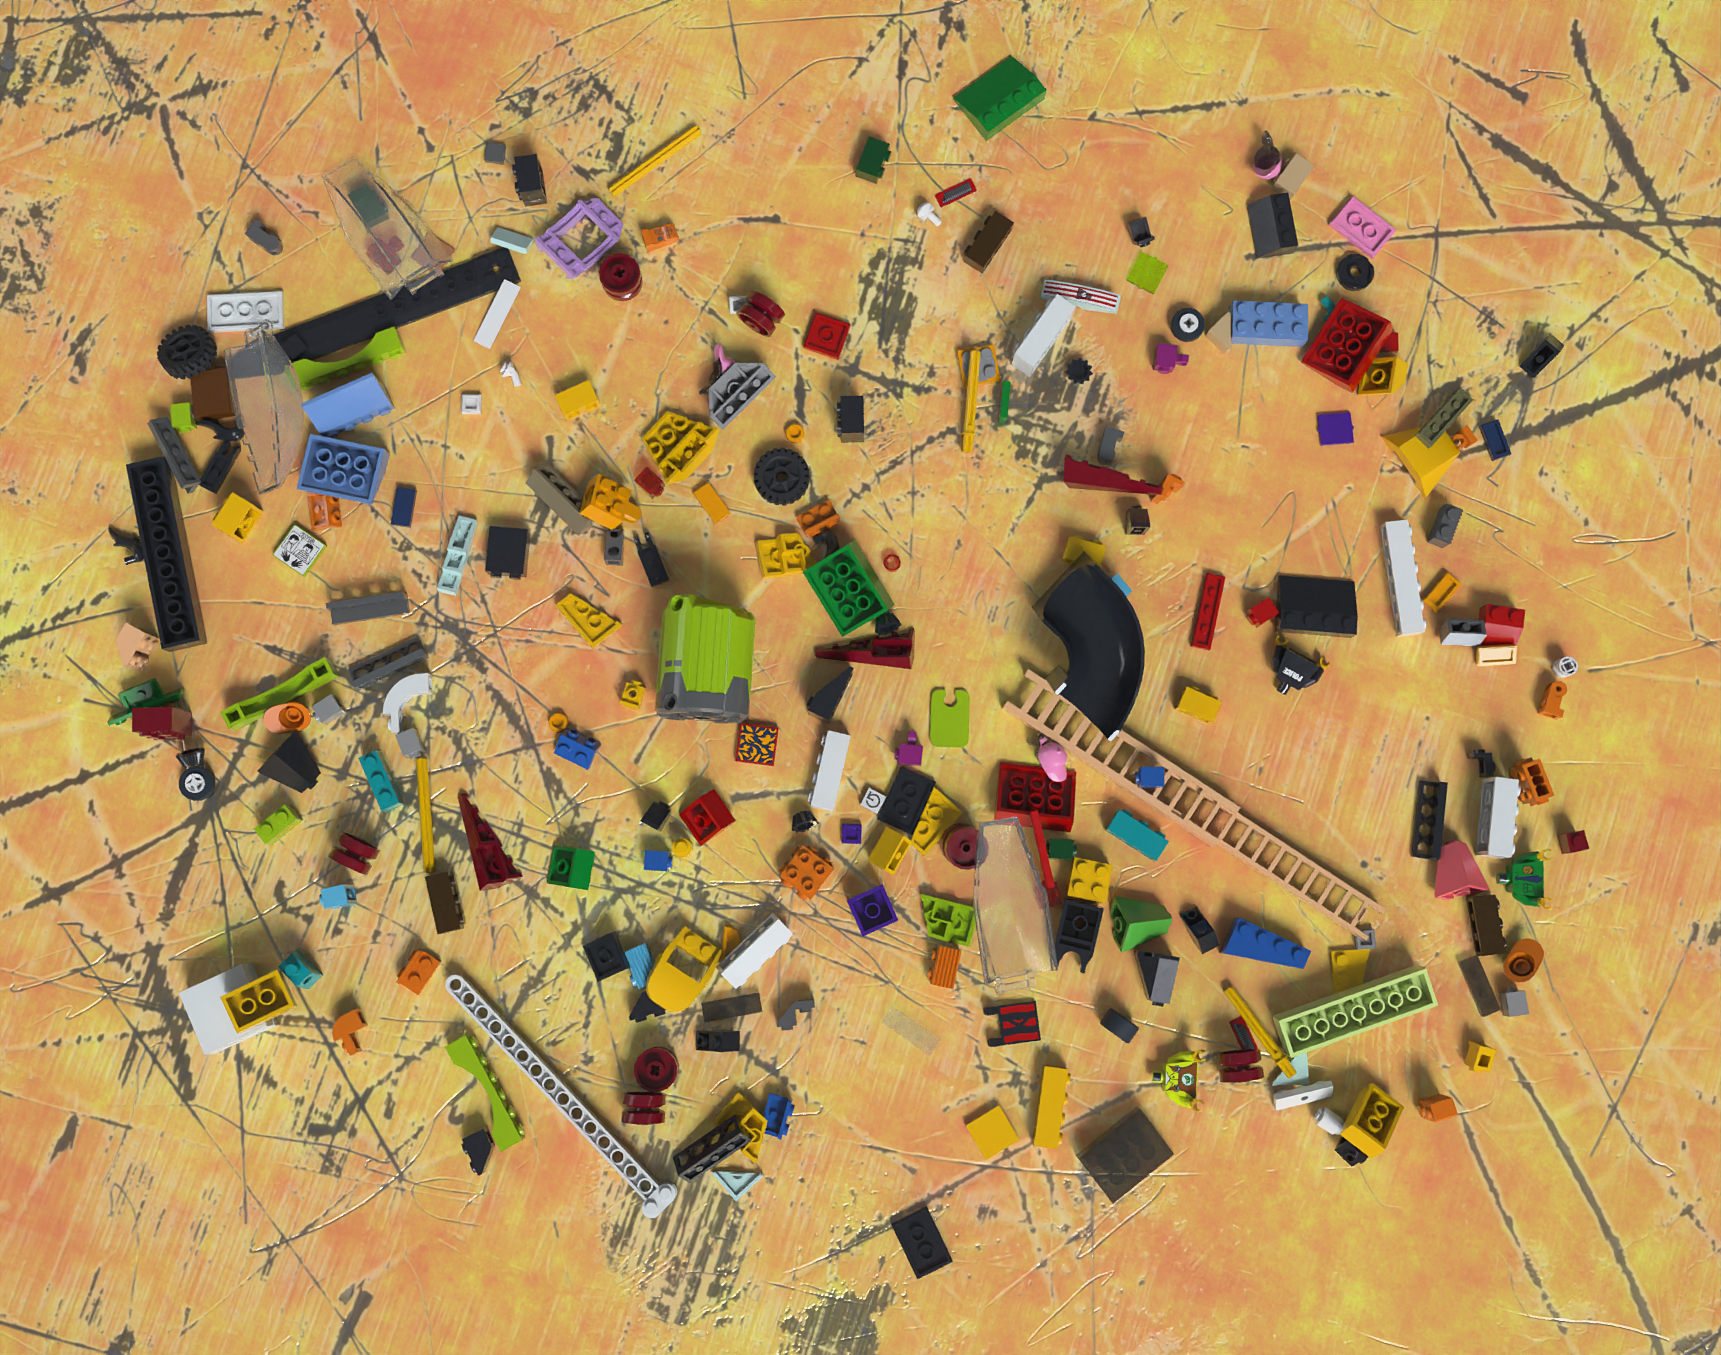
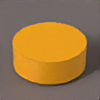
M791 424L787 427L786 438L789 442L796 444L804 439L805 432L801 425Z
M554 713L548 720L549 727L555 732H563L568 727V718L562 713Z

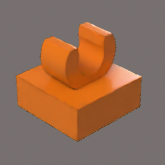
M1468 425L1457 431L1456 435L1451 439L1452 441L1456 439L1461 441V445L1457 449H1462L1463 447L1466 449L1478 441Z

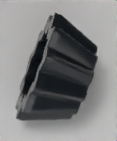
M1079 358L1076 361L1073 359L1072 364H1067L1068 370L1066 374L1069 376L1068 379L1073 381L1074 384H1083L1084 381L1090 380L1089 376L1093 373L1090 371L1092 366L1088 365V360L1083 361Z
M883 613L876 618L875 633L887 635L898 630L902 624L893 613Z
M203 747L188 749L178 753L176 758L183 767L197 765L203 762L205 749Z
M800 811L793 815L792 831L796 833L800 831L805 832L806 830L810 831L812 828L817 827L816 825L819 822L811 811Z

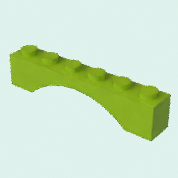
M395 327L376 333L363 350L345 360L322 363L302 359L288 364L287 368L293 385L299 391H307L314 385L326 384L336 377H346L348 373L353 371H363L370 365H380L384 360L399 358L401 354L406 352L399 332Z
M324 657L308 665L284 683L262 694L238 702L220 711L228 729L237 731L264 717L265 712L270 707L294 701L340 676L332 661Z
M467 1034L445 1046V1049L453 1064L473 1074L487 1091L493 1109L492 1136L502 1152L525 1139V1130L521 1123L518 1124L515 1120L516 1113L512 1106L508 1107L505 1101L507 1099L506 1094L502 1088H498L494 1072L489 1071L486 1066L488 1061L485 1055L479 1053L477 1040L474 1036L471 1037L470 1034Z

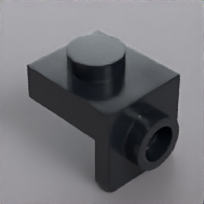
M1146 217L1127 222L1132 244L1145 247L1150 245V241L1155 240V237L1150 233Z
M1484 749L1473 750L1472 754L1467 755V759L1478 758L1479 777L1494 776L1493 773L1496 766L1492 759V753H1485Z

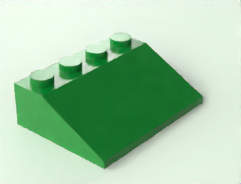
M1010 56L953 97V100L982 137L988 141L1043 101L1047 90L1032 72Z
M856 540L803 571V574L842 637L888 611L895 605Z

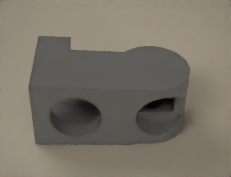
M256 219L245 235L269 254L279 255L283 251V244L276 236L267 234L265 232L267 230L266 227Z
M1110 427L1105 428L1097 455L1100 464L1109 465L1112 463L1116 454L1114 450L1116 441H1122L1124 431Z
M608 528L604 561L606 565L623 566L624 529L611 530Z

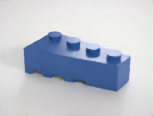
M1234 918L1219 953L1304 969L1311 951L1242 918Z

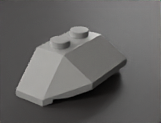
M734 363L708 389L709 416L723 430L776 376L764 363Z

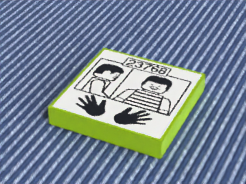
M294 524L273 553V556L305 577L327 546Z

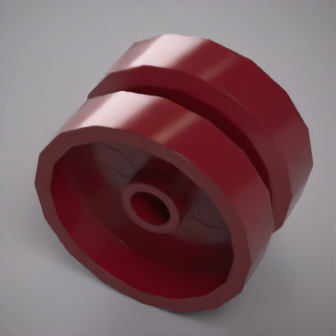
M622 253L612 254L605 258L600 265L599 277L602 287L612 299L628 301L636 297L641 291L643 284L642 274L636 260L631 256Z
M751 291L746 298L748 305H741L737 311V316L755 332L765 337H771L776 329L775 324H779L782 321L785 313L778 304L757 291Z
M967 823L951 825L944 831L941 837L940 848L943 856L960 869L970 870L976 868L987 856L988 843L985 836Z
M341 831L337 842L346 849L332 847L328 857L347 868L368 875L372 866L363 857L374 860L377 858L380 850L358 836Z
M665 1047L647 1049L637 1058L634 1065V1076L637 1083L649 1092H661L668 1089L676 1081L679 1074L677 1056ZM659 1065L661 1069L659 1072H655L654 1066L657 1067Z
M1239 1049L1216 1054L1219 1065L1231 1066L1219 1071L1220 1082L1242 1083L1264 1078L1263 1067L1250 1065L1261 1060L1260 1049Z
M622 1093V1104L634 1108L622 1111L621 1122L636 1125L665 1123V1111L653 1107H662L666 1104V1093Z

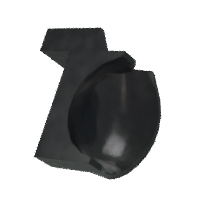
M1083 551L1037 600L1032 608L1040 620L1062 640L1069 657L1067 671L1058 665L1045 679L1057 695L1063 696L1080 710L1111 742L1123 728L1141 686L1145 661L1144 638L1139 619L1126 595L1100 565Z

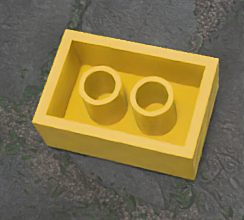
M278 969L220 997L237 1034H241L297 1007L282 971Z
M1370 1083L1359 1092L1340 1135L1373 1159L1386 1149L1404 1106L1375 1084Z

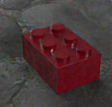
M174 707L132 708V732L139 733V737L158 741L166 740V738L184 740L185 736H192V713Z

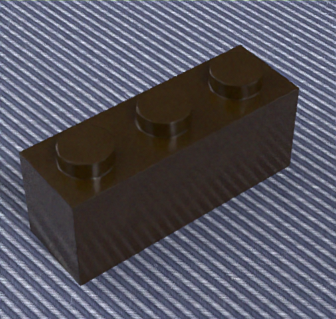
M997 211L992 216L988 215L984 222L985 227L982 231L978 230L974 236L975 242L972 246L968 245L963 253L965 255L964 263L982 274L1014 226L1013 221Z
M447 871L425 877L437 934L464 929L463 924H466L464 913H461L459 907L462 902L460 894L456 893L457 879L455 874L452 875V872Z
M1496 895L1466 898L1476 956L1506 953L1507 943L1502 935L1503 921L1499 917L1500 903Z

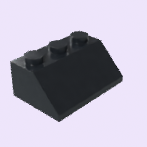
M1289 193L1269 195L1248 204L1247 209L1257 259L1293 254L1298 247Z

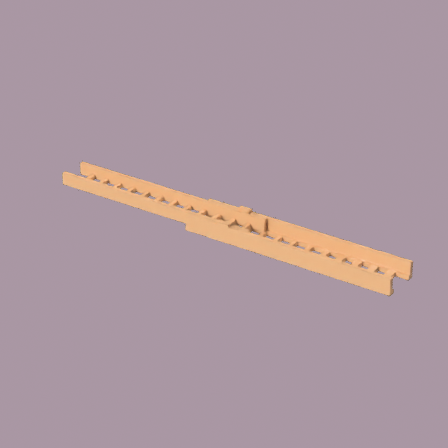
M1027 670L1024 676L1037 685L1021 709L1007 701L1002 710L1043 737H1046L1049 741L1058 743L1066 752L1209 846L1216 847L1218 845L1363 941H1367L1369 936L1355 928L1357 922H1361L1367 913V906L1379 914H1384L1385 908L1239 814V806L1123 730L1116 735L1119 739L1103 763L1091 756L1104 736L1100 730L1086 751L1076 746L1091 723L1086 716L1069 741L1060 736L1075 710L1081 714L1083 713L1063 696L1057 695L1045 679L1031 670ZM1045 689L1053 696L1036 720L1027 713L1041 691ZM1060 699L1068 704L1069 707L1055 728L1051 730L1044 725V722ZM1124 741L1135 748V750L1118 774L1107 765ZM1139 752L1152 759L1147 767H1153L1155 763H1158L1168 770L1164 775V785L1170 777L1181 783L1169 804L1157 798L1162 788H1156L1153 794L1150 795L1143 789L1138 788V783L1134 784L1124 778L1125 773ZM1188 788L1198 794L1187 813L1183 815L1173 807L1184 790ZM1204 798L1213 804L1214 807L1202 826L1192 821L1190 817ZM1218 809L1231 817L1217 837L1207 831L1206 828ZM1236 819L1247 828L1233 848L1222 839ZM1253 830L1262 836L1263 839L1252 857L1249 858L1241 853L1239 849ZM1269 841L1280 849L1269 867L1265 869L1255 861ZM1284 852L1294 857L1296 861L1284 880L1273 874L1272 871ZM1303 863L1313 871L1299 891L1288 883L1299 865ZM1317 874H1320L1329 880V883L1316 902L1305 895ZM1335 884L1346 891V893L1332 913L1323 907L1322 903ZM1352 895L1361 901L1362 905L1349 924L1338 915Z

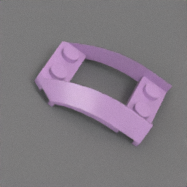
M592 198L590 201H582L580 199L574 208L556 224L547 229L546 233L540 237L537 236L535 242L539 252L544 251L567 274L566 279H574L595 264L616 244L620 238L624 223L598 198ZM586 214L608 238L586 258L580 260L560 238Z

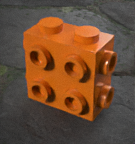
M1530 757L1514 762L1515 766L1509 768V778L1519 780L1521 791L1520 795L1517 796L1518 800L1522 804L1529 803L1530 806L1549 802L1548 798L1554 796L1541 760H1533Z
M802 845L801 848L797 846L791 854L793 859L790 863L785 862L779 870L781 872L780 877L782 878L781 883L789 889L791 886L798 890L796 894L804 900L807 898L811 900L834 870L832 867L833 862L825 856L822 859L816 855L818 851L810 845L807 847Z

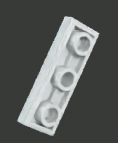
M1330 1080L1317 1081L1315 1084L1308 1086L1300 1085L1288 1091L1280 1090L1274 1094L1273 1105L1275 1110H1280L1333 1097V1084Z

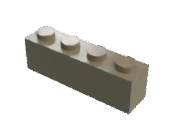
M547 462L534 468L526 484L578 536L589 530L595 521L579 514L583 498Z

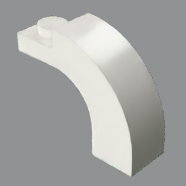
M420 673L407 676L391 688L383 706V714L391 716V719H388V729L391 730V733L397 735L403 732V709L411 698L418 695L433 694L431 674Z

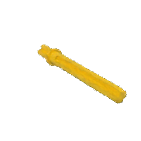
M971 350L965 419L963 432H961V435H963L962 452L972 453L973 438L976 436L974 430L981 354L978 350Z
M1233 986L1227 988L1224 991L1225 995L1275 1061L1274 1064L1280 1067L1287 1078H1291L1297 1071L1288 1061V1055H1284L1281 1049H1279Z

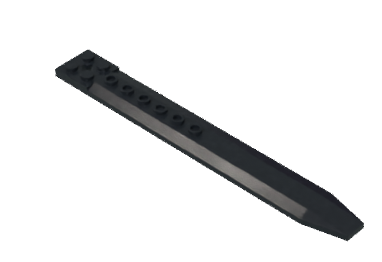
M503 247L473 258L466 263L263 338L229 360V363L234 372L235 379L275 375L288 370L287 365L302 359L315 360L371 339L380 331L392 327L400 328L496 292L500 289L504 279L513 284L521 282L509 249ZM494 267L502 268L499 270V274L492 272ZM296 333L309 349L294 361L281 344Z

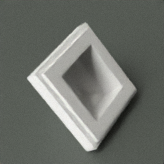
M730 296V314H737L741 305H748L746 302L748 296Z

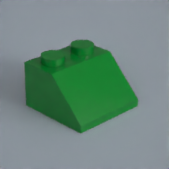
M553 845L547 884L588 890L595 852Z

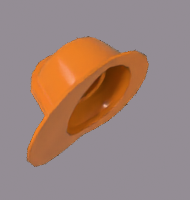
M291 701L270 707L265 712L263 719L268 730L276 734H284L305 729L310 724L311 714L302 703Z
M1530 938L1518 941L1504 962L1503 970L1506 977L1517 983L1529 981L1537 972L1544 958V950L1541 944Z

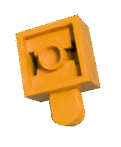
M598 473L587 483L579 514L613 530L623 521L630 524L635 523L641 518L642 511L640 507L628 502L631 494L630 489Z

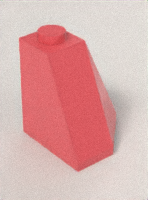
M1458 840L1446 842V845L1441 847L1440 860H1438L1435 898L1449 900L1454 899L1453 895L1469 897L1489 890L1488 884L1467 844Z

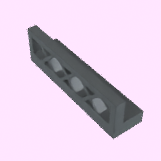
M168 417L151 419L147 424L181 489L185 488L188 494L193 493L201 483V480Z
M403 591L326 603V608L331 611L333 625L410 614L408 595Z
M416 637L348 669L353 679L351 683L354 689L359 691L429 657L420 638ZM417 643L419 650L409 654V647ZM396 652L403 654L402 658L390 662L392 654ZM379 660L386 662L383 667L372 670L375 662ZM360 669L368 670L366 675L357 678L356 671Z

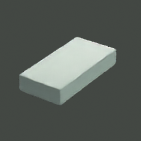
M498 227L491 236L490 243L526 254L533 244V238Z

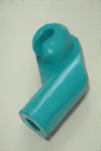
M1328 296L1320 301L1327 310V315L1323 317L1325 322L1336 307Z

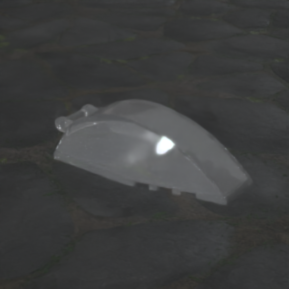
M353 156L322 175L348 244L390 300L397 295L404 285L414 295L417 293V289L436 277L444 275L438 264L452 262L453 258L411 202ZM431 268L434 269L433 271L429 272L428 274H426V275L423 276L422 278L418 279V280L415 281L414 283H412V284L410 283L412 280H414V279L417 278L418 276L422 275L423 273H425V272L428 271L429 269H431Z
M267 319L261 321L259 326L249 328L244 332L246 345L224 350L238 429H243L246 439H242L243 444L248 445L251 455L247 456L249 462H254L257 471L253 472L259 495L282 487L297 458L304 425V409L301 406L303 396L296 370L285 351L273 336L272 322Z
M1018 817L980 822L975 848L973 908L984 984L994 981L997 995H1003L1004 992L1023 988L1034 989L1036 986L1034 973L1058 970L1047 891L1040 881L1039 870L1035 868L1033 863V855L1026 845L1025 840L1027 839ZM1021 975L1026 976L1025 980L1003 984V979Z

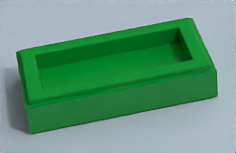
M1003 380L999 422L1005 423L1008 418L1010 381Z

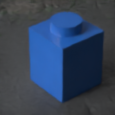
M1139 767L1138 771H1135V783H1138V788L1164 787V767Z
M645 850L644 870L669 872V868L673 867V856H670V852Z

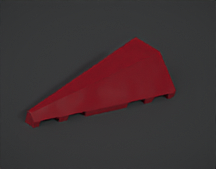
M1067 454L1064 459V483L1071 489L1161 495L1164 489L1161 485L1149 484L1143 479H1140V481L1129 479L1128 474L1104 466L1088 464V461L1085 460L1082 462L1074 461Z
M909 629L908 633L903 634L892 632L891 636L879 637L877 635L852 640L848 645L839 646L838 643L832 644V648L827 649L816 647L815 655L816 658L912 669L915 650V630Z
M460 794L458 801L479 890L497 889L523 877L522 873L517 872L512 865L513 860L511 857L508 858L502 850L503 845L488 823L482 821L478 815L479 810L477 807L474 808L467 799L468 794Z

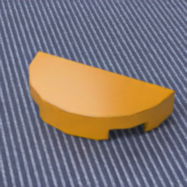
M724 925L721 962L742 942L739 933Z

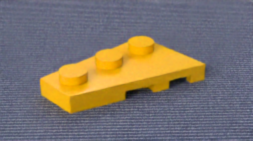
M571 593L556 604V608L592 650L622 627L620 622L611 619L605 613L596 610L590 604Z
M935 787L911 839V845L923 856L942 837L944 831L963 813Z
M1370 949L1330 951L1334 994L1362 984Z

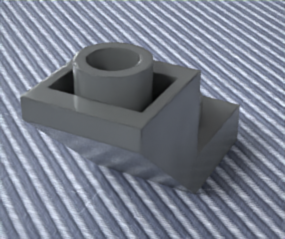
M814 999L794 1001L777 1022V1027H781L782 1031L792 1030L793 1026L797 1025L796 1009H799L800 1013L811 1012V1008H815Z

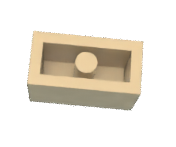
M1297 153L1293 159L1289 157L1283 165L1285 170L1282 173L1279 172L1273 179L1275 184L1272 190L1278 194L1288 192L1289 199L1291 200L1315 165Z

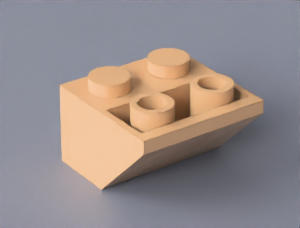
M125 622L116 638L122 665L140 672L148 664L150 654L157 649L159 638Z

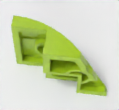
M921 894L928 936L971 947L980 909Z

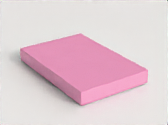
M1354 196L1350 198L1329 224L1331 228L1371 259L1376 256L1396 231L1394 227Z

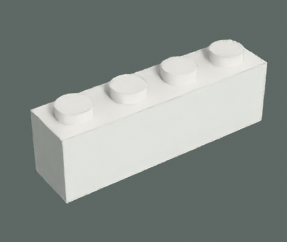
M829 730L827 735L823 734L821 746H824L823 754L819 753L817 764L820 765L819 772L814 773L812 781L816 785L814 791L810 790L808 802H811V807L834 812L851 735Z
M772 913L716 968L737 989L747 981L753 972L758 971L762 964L768 958H771L781 945L786 944L793 933Z

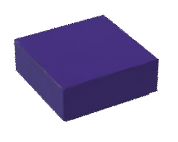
M842 824V844H861L862 824Z

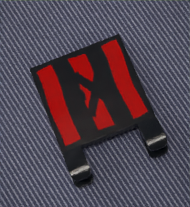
M1036 1001L983 1008L984 1015L998 1014L1001 1037L988 1039L989 1047L1041 1040Z

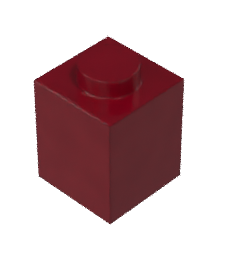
M1585 830L1557 835L1562 854L1589 849Z

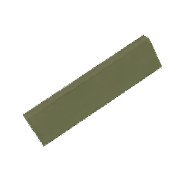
M1459 387L1418 431L1415 437L1429 449L1473 399Z

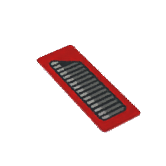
M969 178L936 194L935 198L942 208L976 192L977 189L972 179Z
M1242 1016L1229 1021L1241 1049H1258Z

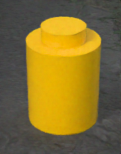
M679 838L674 841L672 851L677 857L687 858L693 852V844L685 838Z

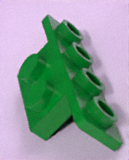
M153 678L121 691L118 696L126 710L112 715L107 723L109 726L124 723L127 721V718L132 717V708L162 707L164 703L169 701L174 703L181 699L184 689L181 687L164 694L157 679Z

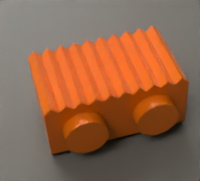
M939 945L937 949H933L931 960H934L933 968H929L927 976L930 984L954 989L962 950Z
M1437 1094L1426 1097V1099H1419L1417 1109L1420 1116L1436 1123L1458 1116L1453 1098Z

